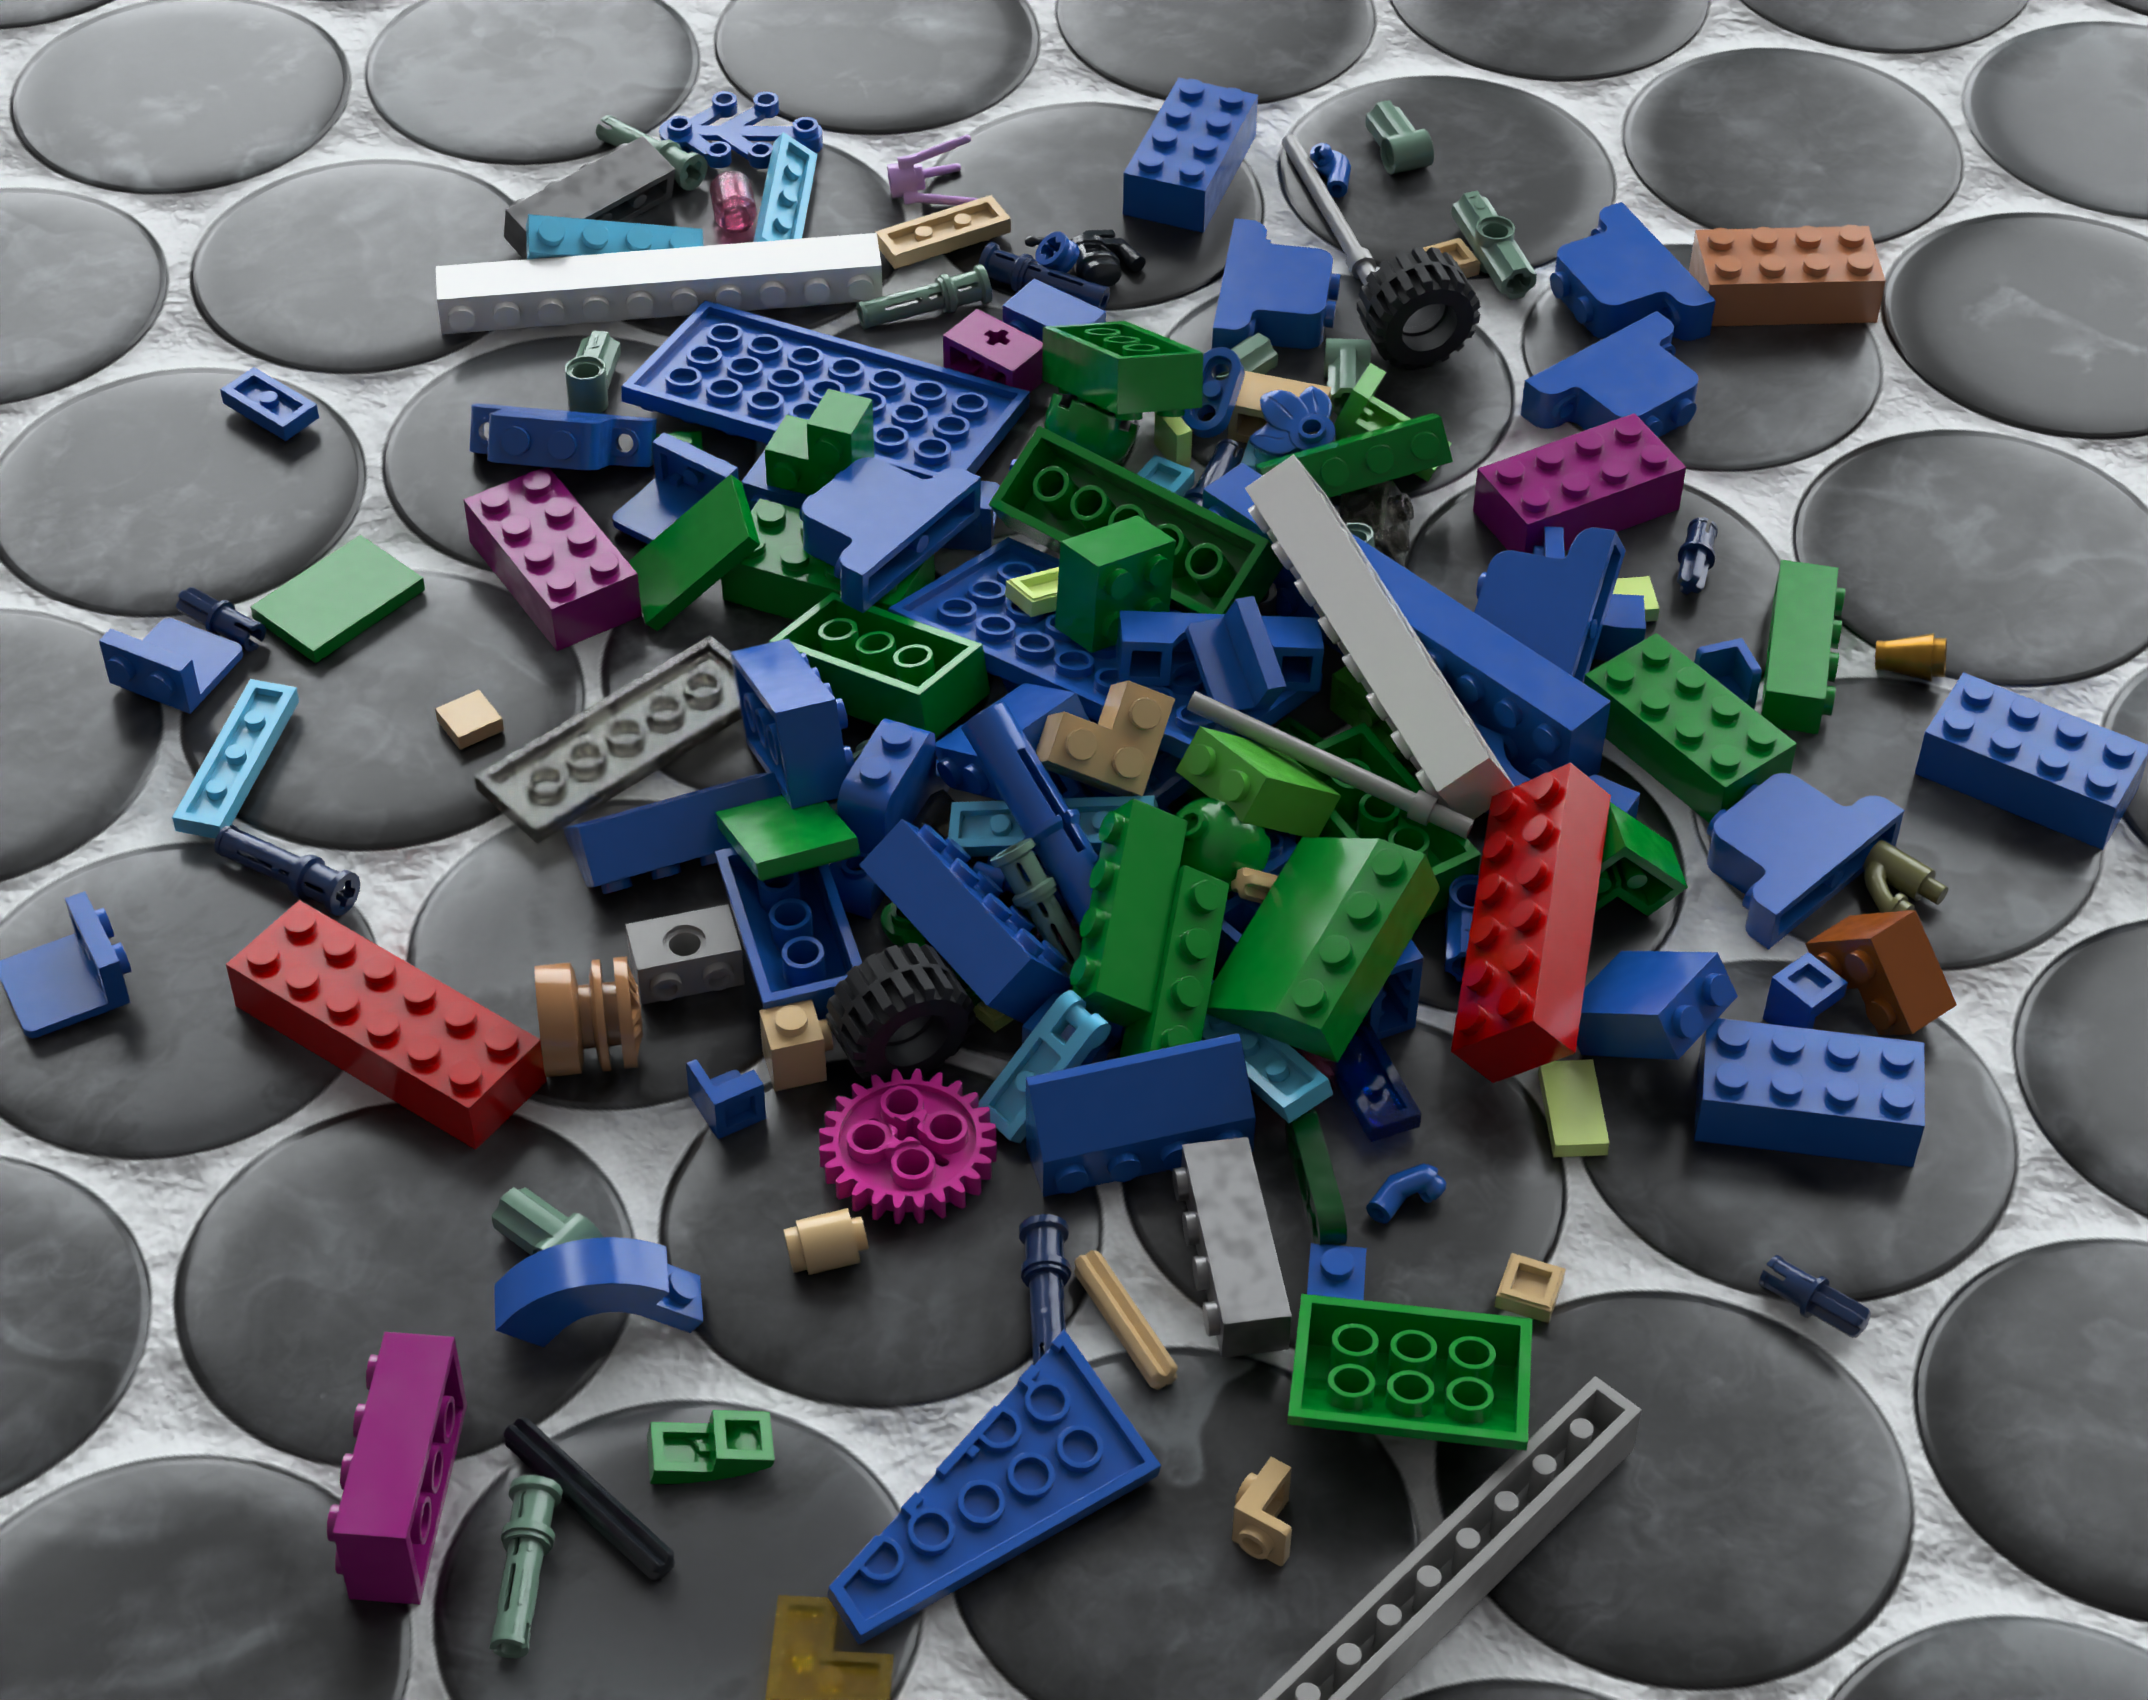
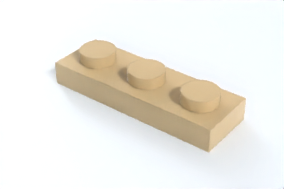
M992 195L875 231V233H877L879 250L893 268L898 269L1010 233L1011 218Z

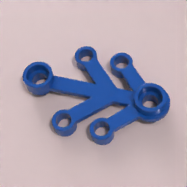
M729 91L717 92L712 96L711 107L691 118L686 116L671 117L662 123L659 128V138L661 141L670 139L678 143L683 151L687 153L693 151L704 156L707 164L717 169L725 168L731 164V149L747 159L753 168H768L773 146L767 142L752 143L750 141H775L783 132L815 153L823 148L822 128L811 117L798 118L793 122V126H752L765 118L775 117L779 113V99L772 92L756 94L753 99L754 106L721 125H711L721 118L734 116L738 111L737 97L734 93Z

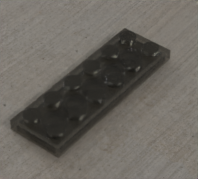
M709 635L474 776L476 790L537 844L742 719L731 652Z

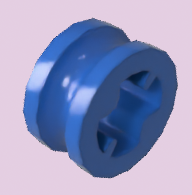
M1060 231L1053 232L1041 241L1036 250L1035 259L1038 264L1044 267L1067 273L1077 262L1079 247L1076 243L1069 240L1064 233Z

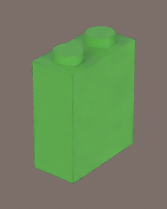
M1199 726L1176 769L1177 773L1208 797L1225 802L1242 823L1303 837H1319L1342 796L1295 760L1254 740Z

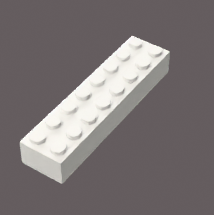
M1293 454L1245 488L1254 502V505L1248 511L1264 534L1267 533L1273 542L1271 548L1287 570L1290 569L1297 581L1294 584L1310 607H1314L1320 616L1318 622L1334 645H1338L1345 655L1342 657V660L1358 683H1362L1369 693L1366 695V698L1382 721H1386L1393 731L1390 736L1407 760L1410 759L1418 772L1415 775L1424 790L1438 797V804L1474 820L1489 810L1492 796L1515 786L1325 492Z

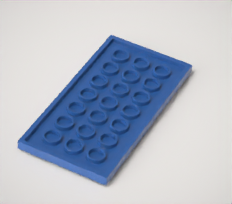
M706 300L621 386L622 402L639 406L646 411H656L677 417L687 423H697L718 429L728 435H738L756 440L765 445L769 443L786 414L809 420L828 389L869 398L873 401L874 457L921 479H930L938 472L947 468H961L975 474L1029 408L1030 391Z
M1009 537L888 608L889 612L983 644L986 670L989 674L1000 676L1018 685L1029 683L1077 693L1087 716L1097 721L1100 719L1110 686L1119 683L1116 645L1091 653L1055 628L1056 611L1030 617L1005 596L1007 580L1059 567L1060 560ZM1171 607L1169 608V612L1183 613ZM1193 669L1177 676L1170 686H1144L1175 698L1159 746L1160 750L1182 759L1199 726L1247 738L1187 710L1188 703L1195 691L1208 696L1198 669ZM1321 673L1319 691H1321L1323 673ZM1283 690L1270 708L1245 712L1244 714L1271 726L1318 692Z

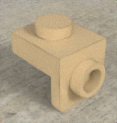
M1270 1457L1259 1474L1250 1473L1238 1490L1235 1499L1236 1506L1234 1507L1232 1540L1238 1543L1249 1555L1258 1559H1268L1279 1566H1283L1290 1556L1292 1528L1276 1517L1289 1500L1291 1467Z

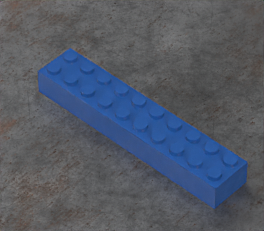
M1241 463L1203 489L1202 507L1270 540L1273 544L1267 533L1264 534L1248 511L1254 505V502L1245 488L1263 475L1246 464ZM1352 534L1472 721L1505 735V755L1510 764L1519 773L1534 779L1541 774L1548 773L1569 763H1572L1588 777L1600 772L1611 704L1610 700ZM1283 566L1273 582L1277 589L1276 612L1280 616L1320 619L1314 607H1310L1294 584L1297 580L1290 569L1287 570ZM1320 625L1323 643L1345 656L1338 645L1332 643Z

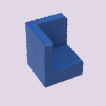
M1738 638L1699 647L1696 650L1694 663L1755 710L1762 670L1744 640Z
M1807 952L1772 976L1763 1020L1773 1025L1813 1029L1816 1016L1845 996L1848 982L1811 953Z
M697 1059L686 1063L689 1096L717 1139L766 1119L764 1084L754 1070L742 1075L738 1070H731L710 1079Z

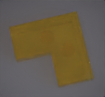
M778 1595L765 1700H891L894 1654L835 1651L839 1614L829 1598Z

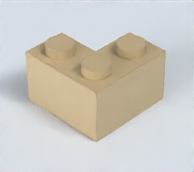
M1129 680L1110 686L1098 724L1065 711L1048 715L1036 754L1046 770L1116 796H1143L1175 698Z

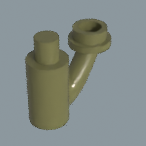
M1884 840L1878 841L1873 846L1863 865L1866 888L1881 913L1914 910V905L1908 902V897L1915 901L1925 897L1939 905L1948 893L1949 888L1934 879L1936 875L1935 870ZM1888 885L1900 891L1901 893L1893 897L1888 888Z

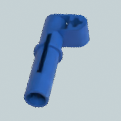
M1001 702L992 705L969 719L961 729L1025 835L1023 840L1033 839L1035 846L1032 850L1035 851L1048 875L1054 877L1057 883V890L1080 926L1084 914L1089 909L1093 890L1089 886V879L1093 867L1099 860V855L1096 854L1079 825L1081 815L1078 809H1069L1007 704Z

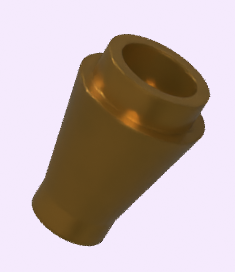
M1932 633L1890 641H1876L1875 670H1887L1931 682L1933 677H1945L1947 638H1935V634Z

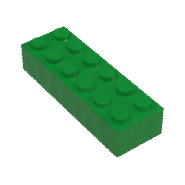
M1038 426L988 504L1008 528L1059 554L1061 541L1137 515L1176 540L1170 607L1183 613L1226 614L1235 599L1250 596L1255 597L1256 603L1259 606L1283 567V564L1271 548L1272 543L1270 540L1041 426Z

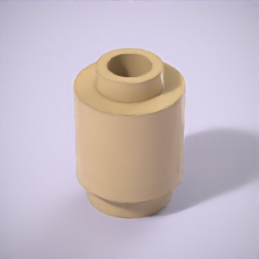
M848 1208L796 1220L797 1226L783 1229L793 1273L807 1270L808 1275L861 1263L859 1251L869 1249L862 1217L851 1219Z

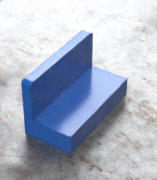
M1254 596L1235 599L1222 618L1193 622L1185 629L1208 697L1245 713L1270 708L1285 689L1286 683Z

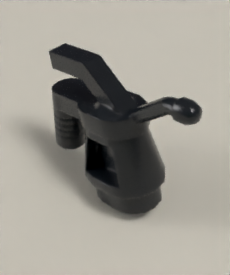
M1113 229L1086 230L1081 235L1071 239L1079 247V257L1074 265L1076 276L1082 280L1102 286H1113L1120 280L1122 276L1120 260L1132 271L1139 272L1144 268L1146 259L1124 239L1115 238L1116 234ZM1028 236L1025 238V245L1035 247L1041 243L1044 237Z

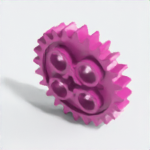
M893 1069L891 1082L886 1083L879 1076L871 1075L872 1088L867 1090L859 1084H852V1099L837 1096L836 1111L825 1112V1128L819 1129L820 1167L825 1169V1181L827 1184H836V1197L839 1200L852 1195V1209L855 1212L863 1209L868 1204L872 1205L874 1220H878L886 1210L893 1211L895 1224L901 1223L906 1212H913L919 1224L923 1223L925 1210L933 1209L940 1218H945L946 1203L951 1202L953 1205L963 1209L966 1207L965 1192L979 1196L981 1194V1179L990 1180L992 1177V1163L997 1160L996 1124L990 1123L989 1107L978 1108L979 1098L976 1092L962 1096V1082L960 1080L952 1083L947 1088L944 1087L942 1073L940 1072L935 1074L929 1082L922 1081L920 1069H915L910 1080H903L898 1069Z

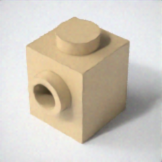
M812 999L759 1010L762 1051L774 1092L827 1081L825 1052L833 1050V1039L827 1020H818Z

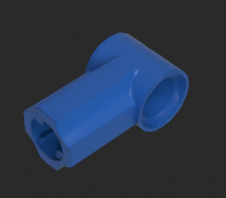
M1474 874L1456 878L1450 884L1445 917V972L1451 973L1457 981H1462L1479 879V876Z

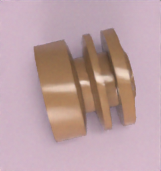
M627 956L613 957L615 981L603 982L600 959H593L589 972V984L578 985L571 962L535 965L537 1012L546 1077L581 1074L584 1064V1051L589 1048L596 1049L602 1070L611 1071L610 1046L622 1045L624 1068H638V1055L643 1037L639 988L628 966Z

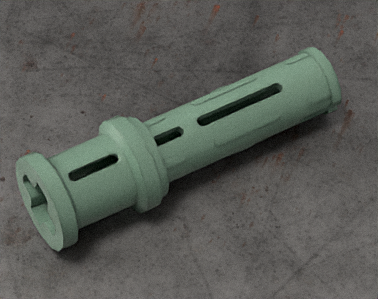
M606 115L601 119L603 123L612 127L611 130L600 124L597 125L596 136L598 139L615 147L624 143L629 144L644 136L675 168L674 179L679 187L690 191L697 188L703 182L707 173V161L704 156L696 152L687 153L682 150L678 143L670 139L658 141L611 115Z
M979 264L974 266L973 271L949 277L946 273L941 274L938 278H935V283L896 292L864 302H857L856 309L863 330L872 326L906 319L938 309H942L943 312L953 313L956 312L957 307L978 301L988 304L992 302V288L985 267ZM966 287H972V288H970V289H966V290H963V291H958V289H962V288H966ZM935 295L937 296L936 298H933V299H930V298H929V297H931V296H935ZM912 301H918L917 303H913V304H910V305H906V306H902V307H898V308H894V309H890V310H886V309H885V308H889V307H892V306H896V305H900V304H904V303H908V302H912Z
M1028 838L1003 850L994 856L990 862L994 868H1000L1015 894L1012 898L1015 907H1019L1020 910L1026 909L1042 939L1052 944L1066 958L1067 962L1062 968L1070 976L1073 965L1080 956L1082 944L1054 895L1057 891V883L1054 877H1047L1032 850L1035 843L1032 838ZM1017 863L1022 865L1030 881H1026ZM1041 901L1044 904L1047 913H1044L1042 908L1040 907L1039 903ZM1050 924H1055L1074 959L1073 961L1069 959Z
M523 1475L510 1482L508 1496L513 1501L510 1522L503 1526L500 1539L507 1551V1557L501 1581L495 1625L489 1646L490 1650H494L496 1655L505 1658H520L528 1654L543 1556L547 1555L554 1546L555 1533L551 1529L554 1508L561 1503L563 1490L554 1480L544 1476Z

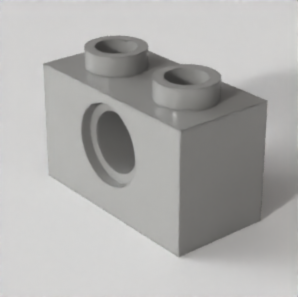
M729 904L625 924L629 959L635 982L638 984L641 1005L658 1001H669L678 997L709 991H719L745 984L742 949Z

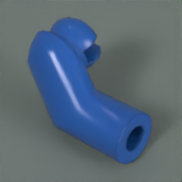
M1319 143L1311 149L1310 159L1314 162L1313 165L1317 172L1328 179L1327 189L1331 196L1336 198L1343 197L1348 190L1351 173L1350 162L1342 153L1332 150L1329 144Z
M1425 1163L1394 1173L1385 1180L1367 1204V1213L1379 1223H1388L1406 1198L1415 1193H1418L1425 1202H1432V1200L1439 1198L1446 1190V1180L1437 1174L1438 1168Z

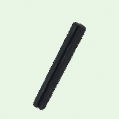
M520 1417L512 1425L507 1426L503 1433L505 1445L538 1476H544L558 1483L563 1490L562 1498L647 1577L652 1580H660L673 1569L676 1563L674 1551L531 1420Z

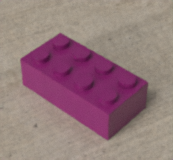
M1633 413L1478 468L1473 511L1507 550L1532 554L1534 545L1542 546L1544 526L1563 527L1564 551L1570 549L1576 536L1587 528L1597 527L1619 532L1679 510L1686 466Z
M549 467L538 469L463 499L470 543L556 651L642 616L637 572Z
M384 1332L379 1355L371 1354L368 1360L366 1387L369 1393L366 1404L359 1403L355 1410L353 1435L357 1440L353 1454L346 1453L342 1460L340 1486L343 1494L340 1505L333 1504L329 1510L327 1539L328 1541L335 1542V1571L337 1574L343 1575L349 1599L420 1605L467 1409V1400L455 1337Z

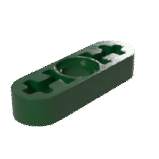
M1312 1109L1291 1123L1285 1120L1287 1146L1314 1244L1346 1245L1347 1222L1345 1210L1316 1111Z

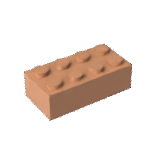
M1869 226L1758 227L1756 229L1715 228L1712 230H1695L1689 273L1716 300L1711 326L1876 323L1878 320L1886 280Z

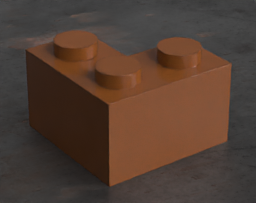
M1916 910L1849 915L1805 943L1809 953L1848 982L1846 989L1858 988L1866 1006L1867 1017L1875 1026L1878 1035L1913 1034L1957 1006Z

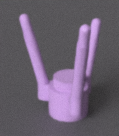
M970 135L949 140L913 155L897 157L898 163L887 164L892 199L903 197L905 205L929 203L952 206L977 200V198L918 193V190L925 189L924 178L958 172L961 170V165L955 163L923 169L922 164L917 163L969 143L971 141Z

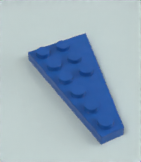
M1063 1329L1051 1342L1049 1350L1035 1365L1031 1364L1019 1377L1017 1385L997 1406H993L937 1467L935 1475L918 1493L915 1491L901 1507L900 1513L879 1536L875 1535L828 1588L827 1597L858 1645H861L1159 1475L1161 1464L1068 1333Z

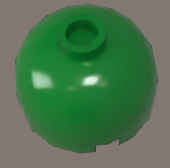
M1053 394L1046 414L1045 429L1115 464H1118L1127 456L1135 441L1140 425L1131 422L1129 429L1126 430L1119 427L1121 420L1116 419L1114 414L1096 410L1095 407L1073 399L1070 408L1059 405L1062 399L1061 395Z
M1203 796L1190 801L1176 813L1175 816L1188 821L1179 868L1187 865L1229 883L1228 892L1232 891L1231 881L1236 879L1237 870L1247 867L1263 871L1265 868L1271 844L1270 838L1265 834L1264 827L1242 823L1225 802Z

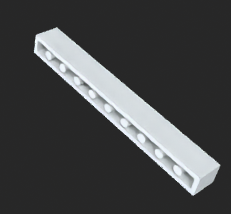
M877 233L436 266L437 304L442 334L691 315L705 300L742 311L864 302L883 296L882 265Z

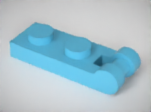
M1073 990L1064 992L1057 998L979 1101L978 1108L989 1107L990 1122L996 1124V1128L1010 1141L1021 1143L1026 1136V1077L1080 1066L1090 1051L1101 1045L1110 1034L1111 1025L1098 1013L1091 1015L1085 1009L1086 1002ZM1068 1025H1072L1076 1030L1069 1040L1066 1041L1061 1036V1033Z

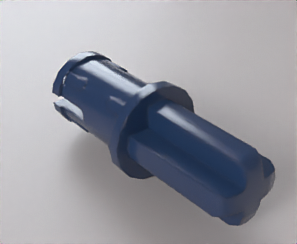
M1705 517L1695 518L1689 523L1686 541L1680 546L1677 554L1680 567L1676 581L1680 584V592L1688 595L1690 592L1698 594L1703 590L1707 572L1715 563L1716 556L1713 547L1718 534V527L1712 521L1708 532H1706L1708 518Z
M189 587L187 590L179 592V600L176 604L178 611L203 624L206 631L218 636L222 635L229 640L237 642L248 652L254 651L259 647L257 643L249 639L250 635L263 642L266 634L265 625L236 611L234 604L228 600L218 601L194 587Z
M1779 1255L1772 1257L1767 1266L1785 1277L1784 1281L1765 1270L1762 1271L1759 1286L1770 1290L1799 1307L1801 1316L1809 1318L1813 1315L1851 1338H1857L1866 1329L1871 1316L1870 1310L1830 1287L1828 1278L1820 1276L1816 1279L1785 1261Z

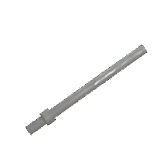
M1294 134L1286 135L1282 139L1283 148L1347 256L1346 264L1352 275L1360 279L1364 286L1367 285V276L1371 271L1376 272L1375 260L1368 249L1361 247L1297 136Z
M1197 691L1193 693L1188 703L1187 710L1408 812L1407 818L1424 826H1427L1430 822L1466 839L1474 824L1473 819L1438 804V797L1422 790L1414 793Z

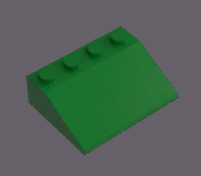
M1302 837L1211 985L1206 1014L1338 1063L1440 890L1426 854L1379 838Z
M1301 1294L1287 1424L1527 1451L1533 1319Z

